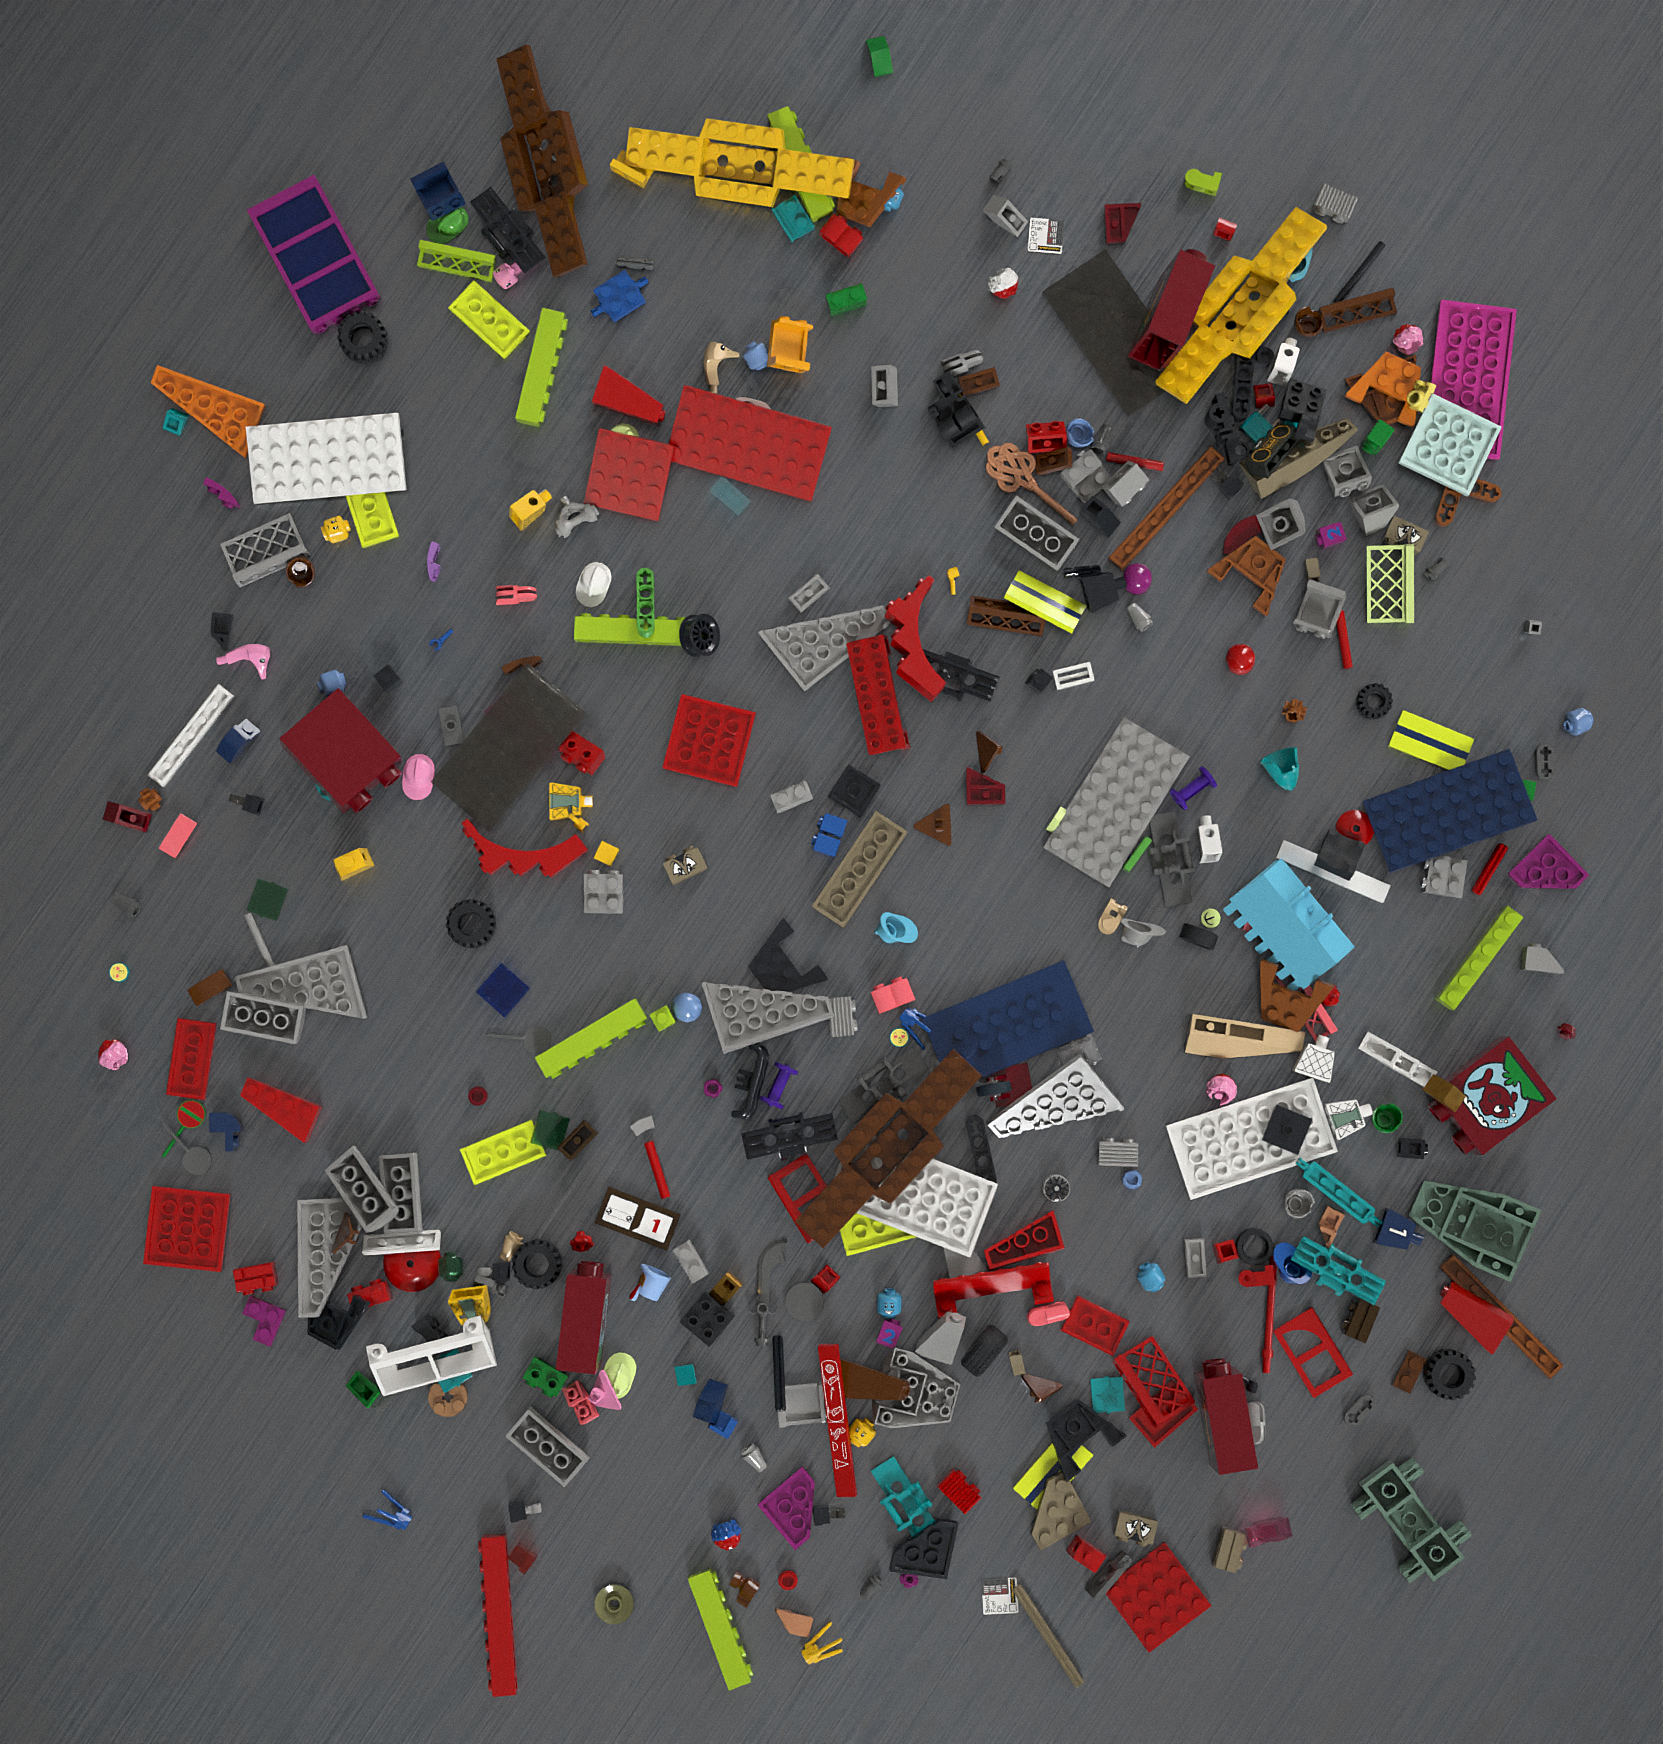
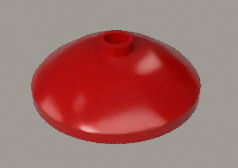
M439 1250L384 1254L383 1268L387 1279L396 1288L406 1292H418L431 1286L438 1278L442 1266ZM408 1260L414 1262L413 1267L407 1265Z

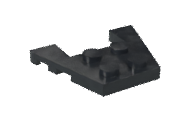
M785 918L779 922L748 966L762 987L770 991L791 992L826 981L828 977L819 965L801 976L778 945L794 933Z
M353 1295L348 1312L327 1301L319 1317L308 1318L307 1335L335 1350L341 1349L371 1301L359 1295Z
M1078 1399L1046 1422L1066 1482L1081 1472V1469L1070 1453L1100 1431L1111 1447L1126 1437L1124 1432L1119 1431L1113 1424L1104 1420L1098 1413Z

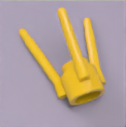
M828 1622L808 1643L804 1644L805 1649L801 1653L809 1665L843 1651L838 1649L823 1655L821 1654L842 1642V1638L820 1649L817 1645L813 1646L832 1625L831 1622Z

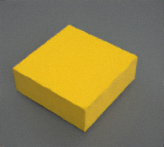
M602 841L594 859L612 866L620 849Z

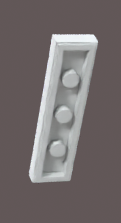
M425 1230L419 1232L364 1235L362 1253L363 1255L440 1250L441 1232L440 1230Z

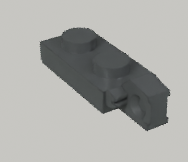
M1122 1551L1113 1561L1109 1560L1085 1590L1099 1602L1133 1560Z

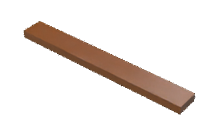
M1210 446L1108 559L1123 571L1225 458Z
M1453 1253L1439 1266L1454 1283L1514 1317L1513 1324L1506 1333V1336L1549 1379L1564 1366Z

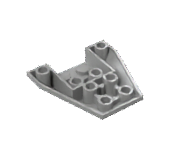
M893 1347L882 1362L880 1371L910 1381V1393L905 1400L872 1399L873 1424L888 1428H901L950 1422L960 1384L913 1352Z

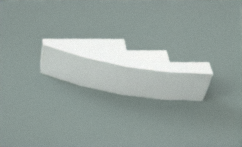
M1367 1032L1358 1048L1423 1087L1432 1074H1438L1437 1071L1422 1064L1419 1060Z

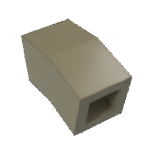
M1318 558L1305 559L1307 583L1309 579L1320 582L1321 575Z
M1020 1349L1008 1352L1013 1375L1025 1374Z

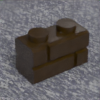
M585 1119L557 1149L572 1161L599 1132Z
M1358 1297L1355 1300H1351L1348 1307L1350 1314L1348 1318L1343 1319L1340 1327L1343 1329L1342 1333L1366 1343L1381 1307L1372 1305Z

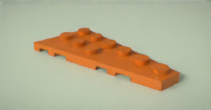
M157 365L150 383L246 459L248 454L246 427L259 425L266 405Z

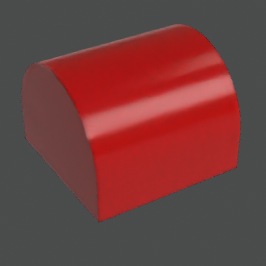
M1219 218L1213 234L1231 241L1237 224Z

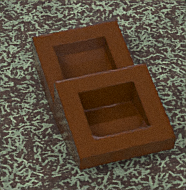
M540 656L524 657L512 661L501 668L506 676L522 666L528 672L541 664L543 660Z
M221 969L187 989L197 1007L233 985L224 970Z

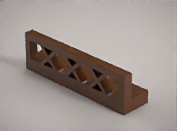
M1394 287L1320 307L1318 311L1323 319V333L1397 314L1393 299L1396 295ZM1389 300L1390 311L1384 312L1378 308L1381 302ZM1368 306L1374 311L1371 316L1366 317L1360 313L1361 309ZM1350 311L1355 314L1353 321L1348 322L1341 318L1344 312ZM1332 316L1337 319V322L1334 326L1326 327L1324 317Z
M971 595L967 625L1043 636L1045 619L1011 601ZM972 613H979L984 618L974 620L972 619ZM998 616L1003 621L994 623L991 618ZM1018 619L1022 624L1013 626L1010 621ZM1032 622L1041 623L1040 629H1033L1028 624Z

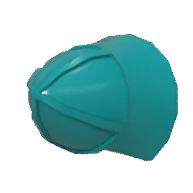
M1297 747L1280 749L1261 759L1260 763L1279 786L1289 791L1295 788L1299 776Z

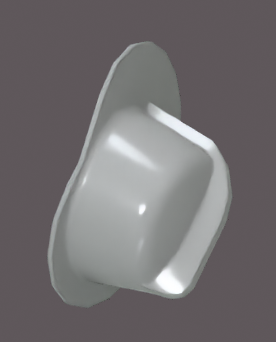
M1125 918L1121 919V923L1124 925L1122 941L1135 946L1146 944L1152 936H1161L1166 933L1164 928L1155 924L1137 922Z

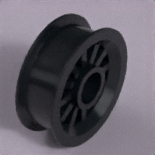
M709 614L689 615L682 621L679 639L683 650L692 657L709 656L717 650L720 642V630L712 616Z

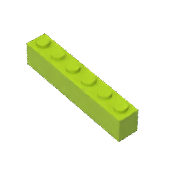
M789 106L767 114V120L771 128L784 130L786 150L812 153L809 145L805 146L803 139H805L802 128H798L795 123L798 120L794 110L790 111ZM798 191L812 223L833 215L832 208L835 205L831 196L827 197V195Z
M542 308L515 417L519 423L539 427L540 422L545 420L546 411L543 410L545 404L549 403L550 393H548L550 385L553 386L555 375L552 373L554 367H557L559 363L557 353L558 349H562L563 330L566 331L568 326V319H566V315L563 312Z
M580 613V616H575L574 640L575 642L681 646L679 630L682 621L686 617H676V620H668V617L657 616L654 634L651 637L644 638L638 634L637 619L630 618L629 615H618V618H610L609 614H599V617H591V614ZM644 621L645 631L648 630V621Z
M1504 906L1435 997V1000L1447 1009L1455 1010L1524 917L1511 907Z
M635 998L538 1055L535 1059L546 1078L551 1076L554 1079L562 1074L561 1070L568 1066L571 1069L579 1064L578 1060L582 1057L588 1059L596 1054L594 1050L597 1048L605 1049L613 1044L611 1040L618 1037L620 1040L629 1034L628 1030L635 1027V1029L642 1027L646 1024L645 1020L648 1018Z
M707 1568L689 1575L688 1581L728 1690L750 1683L753 1671L750 1664L746 1665L744 1660L747 1657L743 1645L739 1646L737 1641L740 1638L737 1628H733L730 1620H733L730 1609H726L723 1602L726 1601L723 1590L719 1591L716 1583H719L716 1572H712L711 1568Z

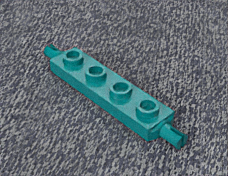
M1301 1157L1298 1159L1300 1162L1296 1161L1295 1164L1304 1170L1302 1176L1362 1224L1369 1221L1376 1228L1382 1224V1221L1374 1216L1376 1210L1374 1207L1318 1163L1313 1161L1308 1164Z

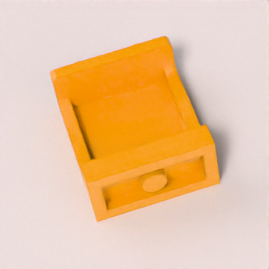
M779 316L778 319L771 321L767 366L796 373L809 371L810 363L805 362L808 331L813 329V325L807 324L805 320L792 321L787 316Z

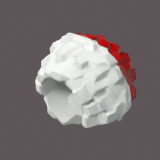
M1002 268L997 271V276H989V289L999 298L1006 299L1011 295H1015L1018 290V276L1010 268Z

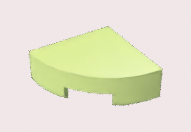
M1059 808L1046 830L1052 833L1066 814V809Z

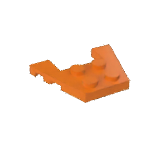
M1386 351L1346 393L1345 397L1361 404L1370 386L1404 402L1405 404L1397 421L1413 428L1416 411L1409 408L1410 404L1407 402V396L1411 391L1415 390L1413 387L1416 380H1420L1421 367Z

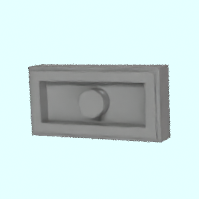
M817 573L788 599L802 613L827 592L830 587Z
M1204 1238L1184 1239L1186 1278L1207 1277Z

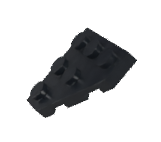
M938 1518L895 1548L891 1556L890 1572L947 1579L959 1523L953 1520Z

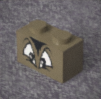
M1393 516L1382 540L1386 541V545L1414 544V554L1417 555L1420 553L1429 531Z
M690 846L682 850L683 854L679 856L674 854L665 858L666 862L663 863V866L673 886L708 869L698 847Z
M1118 1510L1113 1534L1120 1541L1128 1542L1131 1539L1141 1546L1153 1545L1158 1521L1155 1518Z

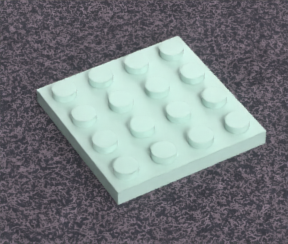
M1432 394L1428 400V406L1424 409L1398 463L1468 497L1502 427Z

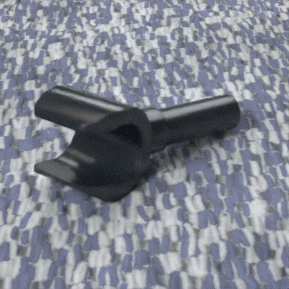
M1243 1376V1382L1248 1384L1246 1390L1256 1393L1258 1384Z

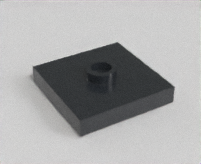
M848 764L828 797L861 817L881 784Z
M1275 1104L1261 1140L1298 1155L1312 1119Z

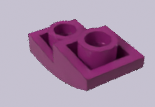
M207 477L205 478L203 485L212 494L218 495L220 493L218 499L222 502L223 506L233 509V506L240 507L239 502L228 490L219 483Z

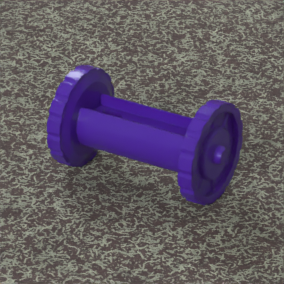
M1203 766L1199 768L1201 775L1179 792L1173 788L1169 790L1174 801L1184 811L1188 809L1186 801L1206 786L1210 785L1213 789L1217 787L1216 781Z
M775 1061L774 1065L780 1068L768 1096H760L759 1100L768 1103V1106L783 1109L784 1106L778 1102L790 1074L798 1075L799 1072L790 1068V1065H783Z

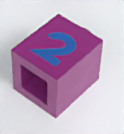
M1341 521L1319 528L1315 535L1316 543L1318 546L1321 545L1322 549L1344 543L1347 540Z
M894 1318L884 1319L876 1342L892 1349L893 1347L895 1348L903 1326L899 1325L900 1321Z

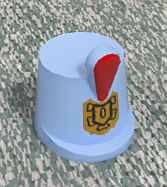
M641 1264L640 1268L643 1270L636 1288L629 1295V1299L635 1301L638 1294L648 1299L658 1301L671 1277L655 1267Z

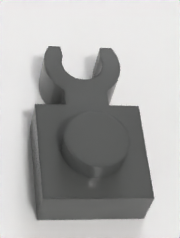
M478 1274L473 1287L487 1285L489 1294L495 1293L503 1298L508 1288L506 1285L497 1284L494 1280Z

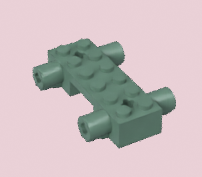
M1413 1457L1398 1468L1390 1460L1386 1461L1358 1483L1365 1493L1350 1504L1361 1520L1378 1509L1411 1553L1412 1557L1398 1567V1570L1409 1584L1424 1572L1433 1582L1464 1559V1556L1457 1547L1472 1536L1460 1520L1444 1531L1416 1496L1417 1494L1410 1486V1483L1422 1475L1424 1471ZM1386 1485H1391V1487H1389L1390 1491L1388 1493L1384 1491V1487ZM1433 1549H1436L1438 1552L1435 1556L1431 1554Z

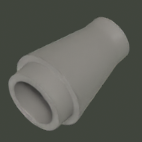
M1133 603L1127 608L1136 629L1143 632L1152 626V617L1140 608L1137 603Z
M749 1443L740 1451L742 1458L758 1472L763 1471L768 1466L757 1445Z

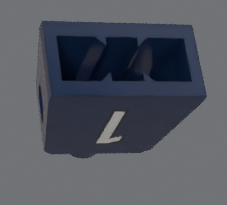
M1385 1208L1381 1219L1382 1224L1378 1227L1373 1243L1405 1250L1408 1249L1410 1243L1420 1246L1423 1235L1414 1232L1416 1224L1395 1211Z

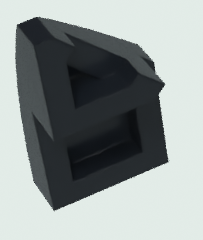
M213 612L210 631L212 634L210 635L216 639L223 651H227L233 614Z

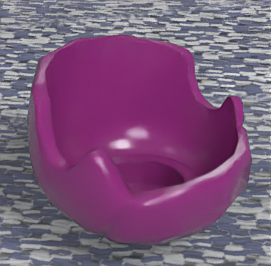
M1131 564L1124 571L1123 576L1127 584L1125 589L1131 594L1140 595L1150 588L1152 574L1144 564Z

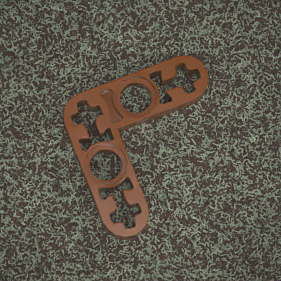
M1477 479L1475 483L1479 486L1478 492H1470L1469 494L1470 497L1493 503L1501 497L1502 492L1496 484ZM1444 486L1434 518L1437 525L1442 527L1452 522L1461 497V493L1447 486ZM1483 486H1486L1485 491L1494 489V493L1497 496L1490 498L1489 493L1484 492L1483 495H1480L1483 490ZM1448 494L1453 495L1455 498L1454 504H1447L1445 496ZM1445 508L1452 509V511L1448 510L1446 517L1449 519L1442 522V518L1439 515L1444 513Z

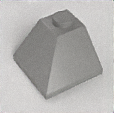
M1384 484L1348 498L1358 525L1366 536L1384 529L1399 508L1398 502Z
M1289 498L1256 515L1270 550L1305 534V517L1297 500Z

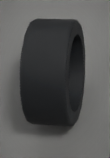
M1184 923L1179 935L1181 939L1208 950H1214L1218 940V935L1188 923Z
M1249 1228L1244 1230L1237 1237L1235 1244L1239 1258L1250 1265L1264 1264L1273 1254V1241L1269 1234L1261 1229ZM1257 1235L1265 1241L1266 1248L1262 1256L1250 1258L1245 1254L1243 1243L1249 1236Z

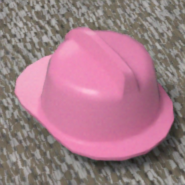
M415 754L405 763L402 789L410 799L422 800L431 793L435 768L433 761L428 756Z

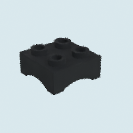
M1330 828L1325 835L1314 865L1350 881L1355 873L1365 843L1349 839L1341 835L1337 830Z
M705 1291L681 1319L680 1323L710 1347L735 1316Z
M429 1314L411 1326L427 1342L449 1337L445 1331L442 1333L438 1328L440 1324L435 1316L431 1317ZM442 1352L432 1354V1357L435 1358Z

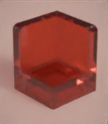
M519 1542L508 1556V1559L520 1567L518 1570L525 1575L538 1555Z

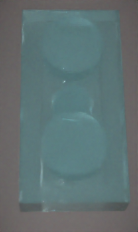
M721 477L709 490L711 494L738 517L751 503L746 496L724 477Z

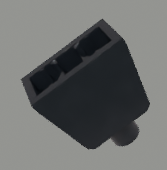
M1109 571L1078 575L1087 610L1091 613L1119 600L1117 590L1127 587L1124 576L1114 579L1113 574Z

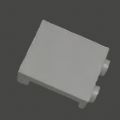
M1309 579L1307 592L1296 619L1293 620L1296 630L1307 633V631L1313 632L1314 636L1325 639V637L1331 638L1347 597L1346 591Z
M822 1382L785 1386L786 1411L778 1412L779 1428L789 1425L826 1423L827 1416L824 1406Z

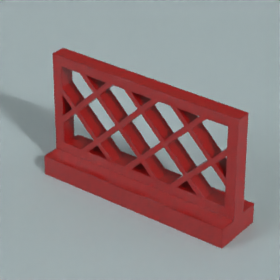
M1153 1336L1114 1358L1112 1363L1154 1428L1159 1427L1162 1423L1195 1403L1190 1392ZM1150 1342L1155 1348L1154 1356L1143 1353L1144 1346ZM1131 1354L1140 1356L1138 1366L1130 1364L1126 1357ZM1142 1357L1153 1359L1151 1369L1140 1367ZM1156 1360L1165 1363V1372L1154 1370ZM1139 1370L1150 1372L1149 1382L1139 1379ZM1153 1373L1164 1376L1162 1386L1151 1383ZM1166 1376L1176 1380V1389L1165 1387ZM1150 1386L1161 1389L1159 1399L1150 1396ZM1164 1390L1175 1392L1173 1402L1162 1400ZM1177 1393L1184 1394L1189 1402L1184 1405L1175 1403ZM1161 1403L1172 1405L1171 1413L1165 1417L1160 1411Z

